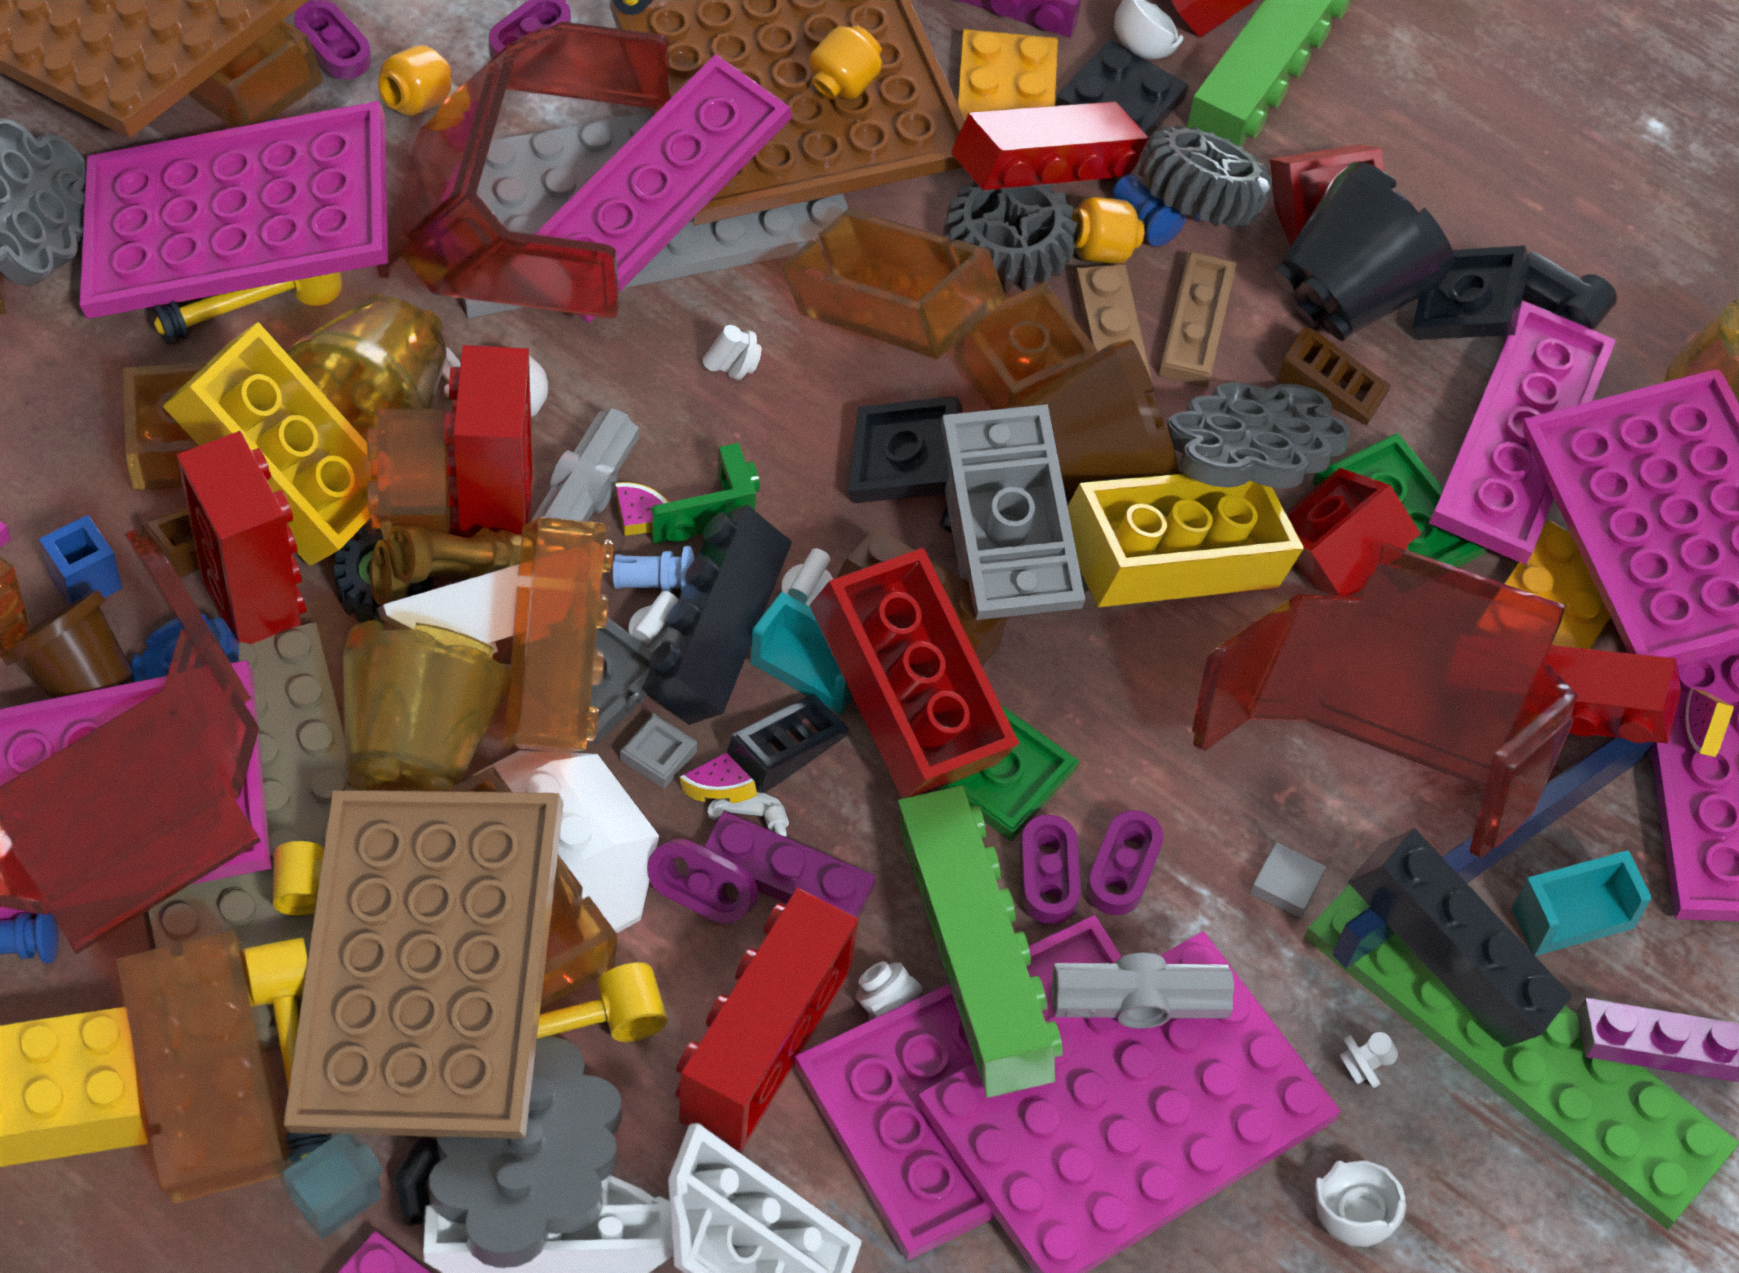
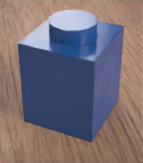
M89 515L39 538L48 576L68 605H71L95 589H98L104 598L123 589L115 554Z

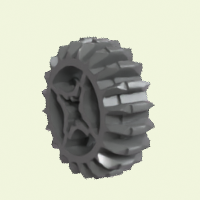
M1176 125L1174 128L1171 126L1163 127L1161 131H1155L1152 139L1147 142L1140 160L1141 166L1138 173L1142 177L1143 185L1151 189V194L1154 197L1163 199L1166 207H1174L1181 212V215L1187 214L1195 217L1198 222L1201 220L1208 221L1213 226H1219L1222 223L1229 228L1236 227V225L1248 226L1249 222L1255 221L1258 213L1262 212L1268 199L1267 196L1270 192L1272 178L1267 173L1268 169L1265 165L1258 162L1259 159L1256 155L1245 152L1244 146H1237L1231 143L1229 138L1223 139L1216 136L1213 132H1203L1197 127L1188 129L1182 125Z
M974 180L971 182V186L961 185L957 196L952 198L951 203L948 205L947 218L944 220L943 227L947 254L954 256L953 260L956 269L967 268L969 281L980 277L984 278L987 290L994 283L1003 284L1007 293L1013 285H1020L1028 292L1031 286H1033V281L1046 287L1051 279V275L1060 277L1061 272L1065 269V264L1069 263L1073 257L1074 241L1077 240V223L1071 220L1074 207L1067 205L1065 192L1053 193L1052 184L982 190Z

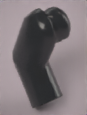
M430 1136L421 1137L411 1143L393 1175L404 1225L413 1226L425 1223L426 1206H429L425 1183L435 1165L441 1161L438 1157L437 1139L434 1140Z

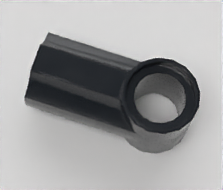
M1530 251L1528 253L1530 260L1523 296L1548 311L1595 330L1617 303L1615 289L1604 278L1595 274H1586L1579 278L1536 252Z

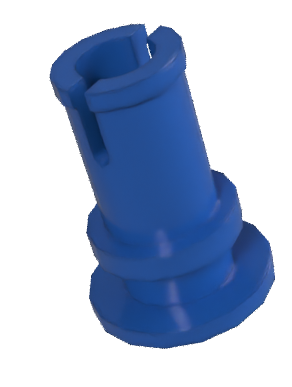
M1134 174L1124 176L1115 185L1113 198L1128 201L1133 205L1138 219L1142 220L1144 224L1145 238L1149 244L1155 247L1163 246L1175 238L1183 228L1187 214L1181 215V212L1176 208L1166 207L1164 200L1154 197L1151 194V190L1146 188Z
M41 906L37 918H34L31 913H19L16 919L0 920V955L18 954L21 959H31L38 952L40 960L44 964L55 961L59 947V927L56 914L49 906Z

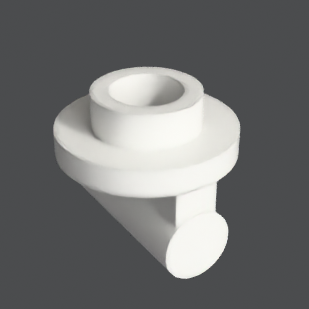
M727 325L703 357L704 366L710 371L722 370L728 372L729 377L735 380H741L746 373H753L761 356V345L756 343L755 332L747 329L741 332L736 326Z
M812 549L804 564L796 565L786 572L782 580L781 592L809 606L830 580H833L832 575L826 570L830 562V556L821 549Z
M662 591L651 606L638 610L632 616L629 622V634L654 652L661 644L668 628V614L679 600L672 593Z
M885 961L873 965L862 974L858 981L860 988L856 993V999L868 1012L869 1019L872 1020L915 1000L923 989L920 983L907 973V970L901 963L896 962L888 965Z
M1376 1032L1371 1035L1368 1043L1360 1048L1351 1034L1345 1037L1344 1041L1349 1049L1341 1053L1340 1057L1356 1083L1359 1084L1368 1079L1373 1088L1381 1085L1373 1070L1381 1065L1393 1064L1398 1057V1051L1390 1037L1386 1033Z

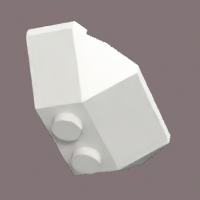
M595 542L386 603L378 608V612L382 620L450 656L464 652L466 662L497 653L496 641L516 636L520 646L550 637L548 626L563 620L598 553Z
M519 750L472 775V781L480 792L560 794L564 804L554 893L593 946L641 920L650 881L647 871L648 861L651 854L657 849L659 835L598 754Z
M698 1123L689 1125L669 1177L674 1266L684 1273L852 1272L862 1240Z
M611 1175L602 1181V1210L597 1220L587 1228L573 1233H548L546 1244L537 1257L529 1263L512 1268H497L485 1265L473 1257L467 1247L466 1224L448 1221L437 1214L432 1205L426 1206L424 1262L442 1273H649L673 1256L670 1201L662 1197L653 1198L641 1188Z

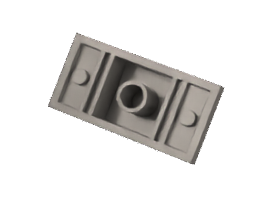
M1048 404L943 415L941 430L949 469L945 496L960 578L969 582L975 620L1083 608L1085 595Z

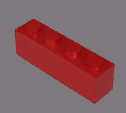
M1117 102L968 113L951 150V154L982 190L1124 177L1131 174L1137 166L1139 157L1149 137Z
M1462 635L1460 636L1445 685L1453 719H1462L1473 724L1487 722L1513 725L1525 730L1547 729L1564 731L1583 737L1598 735L1623 738L1634 743L1649 741L1668 744L1681 694L1676 658Z

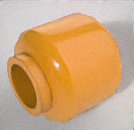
M856 25L851 26V28L838 26L831 30L809 57V65L815 75L812 78L815 88L829 99L839 96L843 99L853 100L859 97L882 69V60L879 56L882 49L879 43L869 32Z
M416 45L390 56L383 62L378 78V90L382 100L388 107L404 116H416L441 105L448 99L451 92V69L448 62L437 51L426 45Z
M1093 197L1084 200L1073 211V218L1071 220L1077 223L1076 228H1078L1077 240L1074 241L1075 251L1084 261L1108 264L1125 263L1132 256L1134 250L1138 249L1143 242L1144 224L1142 220L1138 219L1135 208L1128 201Z

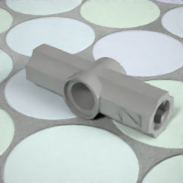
M613 408L609 411H599L575 451L567 450L564 452L552 474L550 491L527 526V536L540 539L544 546H560L563 551L570 550L593 512L601 513L606 508L615 490L618 471L639 439V427L629 419L627 414Z
M1133 953L1121 957L1115 964L1055 963L1052 971L1051 997L1052 1010H1054L1055 1017L1118 1018V1021L1123 1026L1145 1029L1160 1026L1170 1018H1230L1233 1010L1234 983L1229 965L1166 964L1165 959L1159 955Z

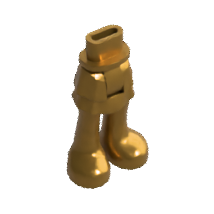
M394 525L390 528L388 540H378L374 547L369 573L370 588L376 603L382 606L383 604L405 598L411 583L421 582L427 579V577H438L461 582L563 552L560 546H544V543L538 538L526 535L521 536L506 530L494 532L486 527H483L471 538L424 529L416 525Z

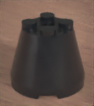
M1352 162L1332 180L1280 265L1273 270V276L1285 290L1290 292L1298 302L1294 306L1297 316L1311 328H1315L1320 323L1340 341H1344L1348 336L1439 287L1449 276L1448 269L1455 263V256L1451 245L1429 211L1424 207L1417 212L1416 208L1407 198L1392 190L1397 186L1396 180L1370 164Z

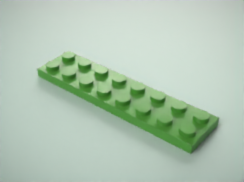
M1350 884L1307 928L1304 938L1665 1229H1670L1738 1147L1739 1142L1644 1067L1585 1057L1577 1014L1567 1006L1563 1007L1541 1036L1503 1048L1397 934L1345 969L1333 956V949L1346 923L1371 907Z

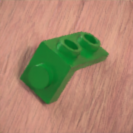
M739 443L719 447L718 480L722 491L651 507L650 534L653 543L657 544L667 541L682 542L690 539L692 536L703 534L708 522L719 513H727L747 504L755 510L756 492L760 491L758 472L753 461H745Z

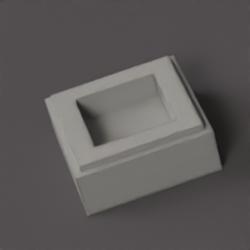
M653 713L620 751V761L665 789L697 752L698 742Z
M1276 842L1250 894L1301 918L1324 875L1326 866Z

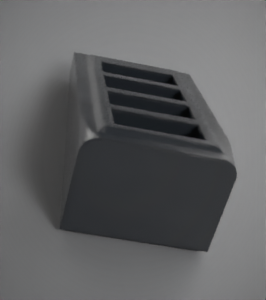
M812 694L732 734L727 754L755 781L756 791L764 793L845 738L849 729L815 694ZM806 718L818 730V733L813 734L802 720ZM788 730L799 743H796L786 731ZM771 742L779 753H776L768 743Z

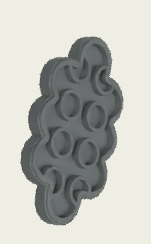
M1 118L0 271L11 281L22 286L31 287L47 277L53 268H59L71 260L77 253V245L83 242L85 194L81 190L86 186L87 166L78 150L62 137L44 134L35 139L22 125L12 120Z
M1224 383L1214 389L1212 396H1198L1191 399L1186 411L1172 415L1167 422L1173 448L1183 454L1180 463L1182 471L1201 483L1218 487H1238L1249 480L1275 488H1293L1301 485L1305 473L1325 471L1329 466L1331 456H1338L1345 452L1351 433L1346 423L1330 414L1332 404L1323 393L1313 388L1296 384H1279L1266 390L1246 383Z
M547 1036L537 1039L526 1139L437 1137L438 1157L441 1161L435 1165L429 1176L430 1203L435 1212L446 1220L466 1224L467 1247L473 1257L485 1265L497 1268L517 1267L529 1263L542 1252L548 1233H573L587 1228L597 1220L602 1210V1181L613 1173L617 1165L616 1139L612 1134L617 1131L622 1121L620 1093L613 1084L605 1079L584 1075V1055L578 1046L567 1039Z

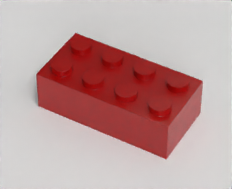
M462 345L460 367H450L449 400L453 401L452 410L446 411L444 425V443L448 445L446 469L447 476H450L449 507H452L451 534L471 538L483 527H486L494 532L506 530L521 536H527L533 484L529 348Z
M240 430L178 453V464L200 578L220 618L224 619L239 643L245 642L250 645L300 626V615L306 613L307 609L297 586L302 583V576L292 555L298 553L294 535L288 523L294 520L293 514L283 491L280 489L273 492L267 480L271 479V473L261 449L251 450Z
M924 547L830 580L809 606L902 799L922 795L996 766L1020 744Z
M798 887L787 905L780 902L776 904L764 926L763 933L767 936L757 951L751 947L744 954L735 973V979L738 980V983L729 996L723 993L718 996L706 1019V1025L709 1026L708 1031L700 1043L692 1040L679 1059L676 1072L681 1074V1080L677 1086L675 1097L680 1099V1123L687 1127L690 1124L698 1123L741 1154L794 1067L795 1056L803 1052L851 973L859 918Z

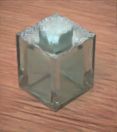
M337 1134L283 1171L288 1197L321 1240L381 1199L378 1175L383 1173L378 1159L365 1143H361L356 1147L346 1134Z

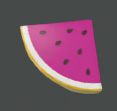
M630 482L615 483V494L624 536L650 533L651 507L668 503L666 498L650 487Z
M1690 688L1685 714L1689 741L1698 753L1716 757L1734 706L1706 691Z
M727 753L679 777L682 791L692 799L705 802V797L714 799L729 798L732 804L758 796L755 781Z

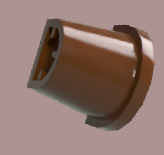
M98 589L88 592L67 608L50 615L11 643L12 646L0 654V657L7 666L16 663L50 699L118 686L134 673L100 608V605L106 600Z

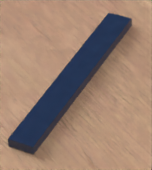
M1611 738L1442 857L1466 883H1469L1644 759L1654 742L1634 743L1623 738ZM1369 907L1346 923L1333 949V956L1347 969L1396 933L1372 907Z

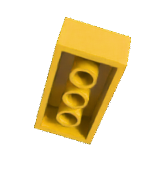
M259 322L230 341L163 405L167 412L199 446L241 430L251 450L261 449L271 473V479L267 480L273 492L281 489L285 494L294 519L288 525L294 535L298 554L309 566L339 551L404 484Z
M1185 473L1086 482L1079 484L1067 506L1079 569L1097 607L1279 588L1304 549L1273 488L1250 480L1238 487H1218L1201 483Z
M130 1006L0 1026V1167L148 1144L139 1042Z

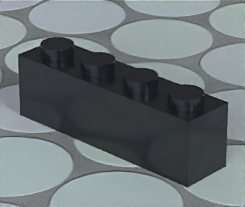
M748 504L727 513H719L706 525L703 531V538L705 540L700 552L685 574L687 583L679 601L668 614L667 623L669 625L663 640L649 659L650 670L642 689L688 725L724 713L752 644V631L764 614L792 544L789 538Z
M1415 828L1379 844L1348 880V883L1503 1048L1541 1036L1572 997L1565 987Z

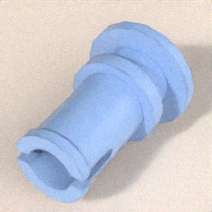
M691 546L683 548L682 557L673 556L672 551H663L662 556H622V554H616L614 557L615 561L613 562L614 588H661V591H668L672 593L673 589H681V592H683L687 583L685 580L686 571L695 560Z

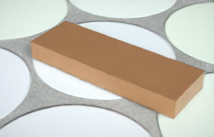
M1188 252L1159 372L1160 377L1208 387L1237 262Z

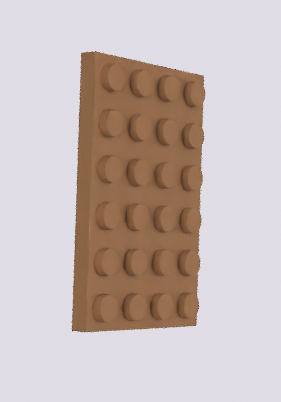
M333 790L284 1126L290 1133L526 1139L564 804L559 793Z

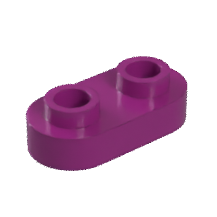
M313 0L297 9L294 15L297 39L328 74L338 79H354L367 72L371 65L369 41L337 5L325 0Z
M566 0L526 1L491 28L488 39L489 54L492 60L506 68H521L533 62L565 38L570 32L571 8Z
M1130 810L1118 814L1111 821L1091 869L1087 884L1088 897L1098 910L1109 915H1124L1130 913L1139 905L1163 843L1162 828L1154 817L1142 811ZM1124 842H1137L1141 848L1133 850L1128 848ZM1117 886L1123 891V894H1111L1106 890V887Z
M1041 815L1027 823L1021 838L1022 902L1026 912L1035 920L1045 924H1058L1068 920L1074 914L1080 897L1078 838L1074 827L1067 820L1056 815ZM1043 845L1051 846L1056 850V853L1045 854L1040 851L1039 847ZM1046 894L1053 895L1059 902L1050 904L1044 902L1041 896Z
M670 840L658 847L649 858L647 871L652 886L663 896L712 921L721 924L734 923L750 913L757 902L758 889L756 882L745 868L690 840ZM676 857L682 858L688 864L689 871L687 875L677 871L675 867ZM725 883H731L736 887L738 891L737 900L730 899L725 894Z

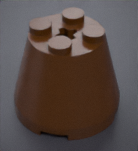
M1132 339L1109 344L1026 399L1009 406V408L1048 404L1066 501L1072 499L1080 483L1180 474L1168 427L1163 423L1158 403L1153 394V383L1142 356Z

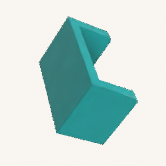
M781 592L752 631L750 664L806 696L815 694L829 709L842 715L854 698L809 606Z
M1629 850L1527 877L1512 907V911L1532 953L1538 956L1635 929L1651 901V895Z

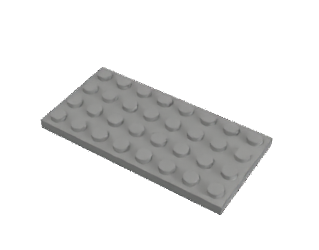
M650 112L422 153L423 169L467 318L558 301L515 269L511 257L652 118ZM843 194L695 226L691 220L624 288L855 244L857 230Z

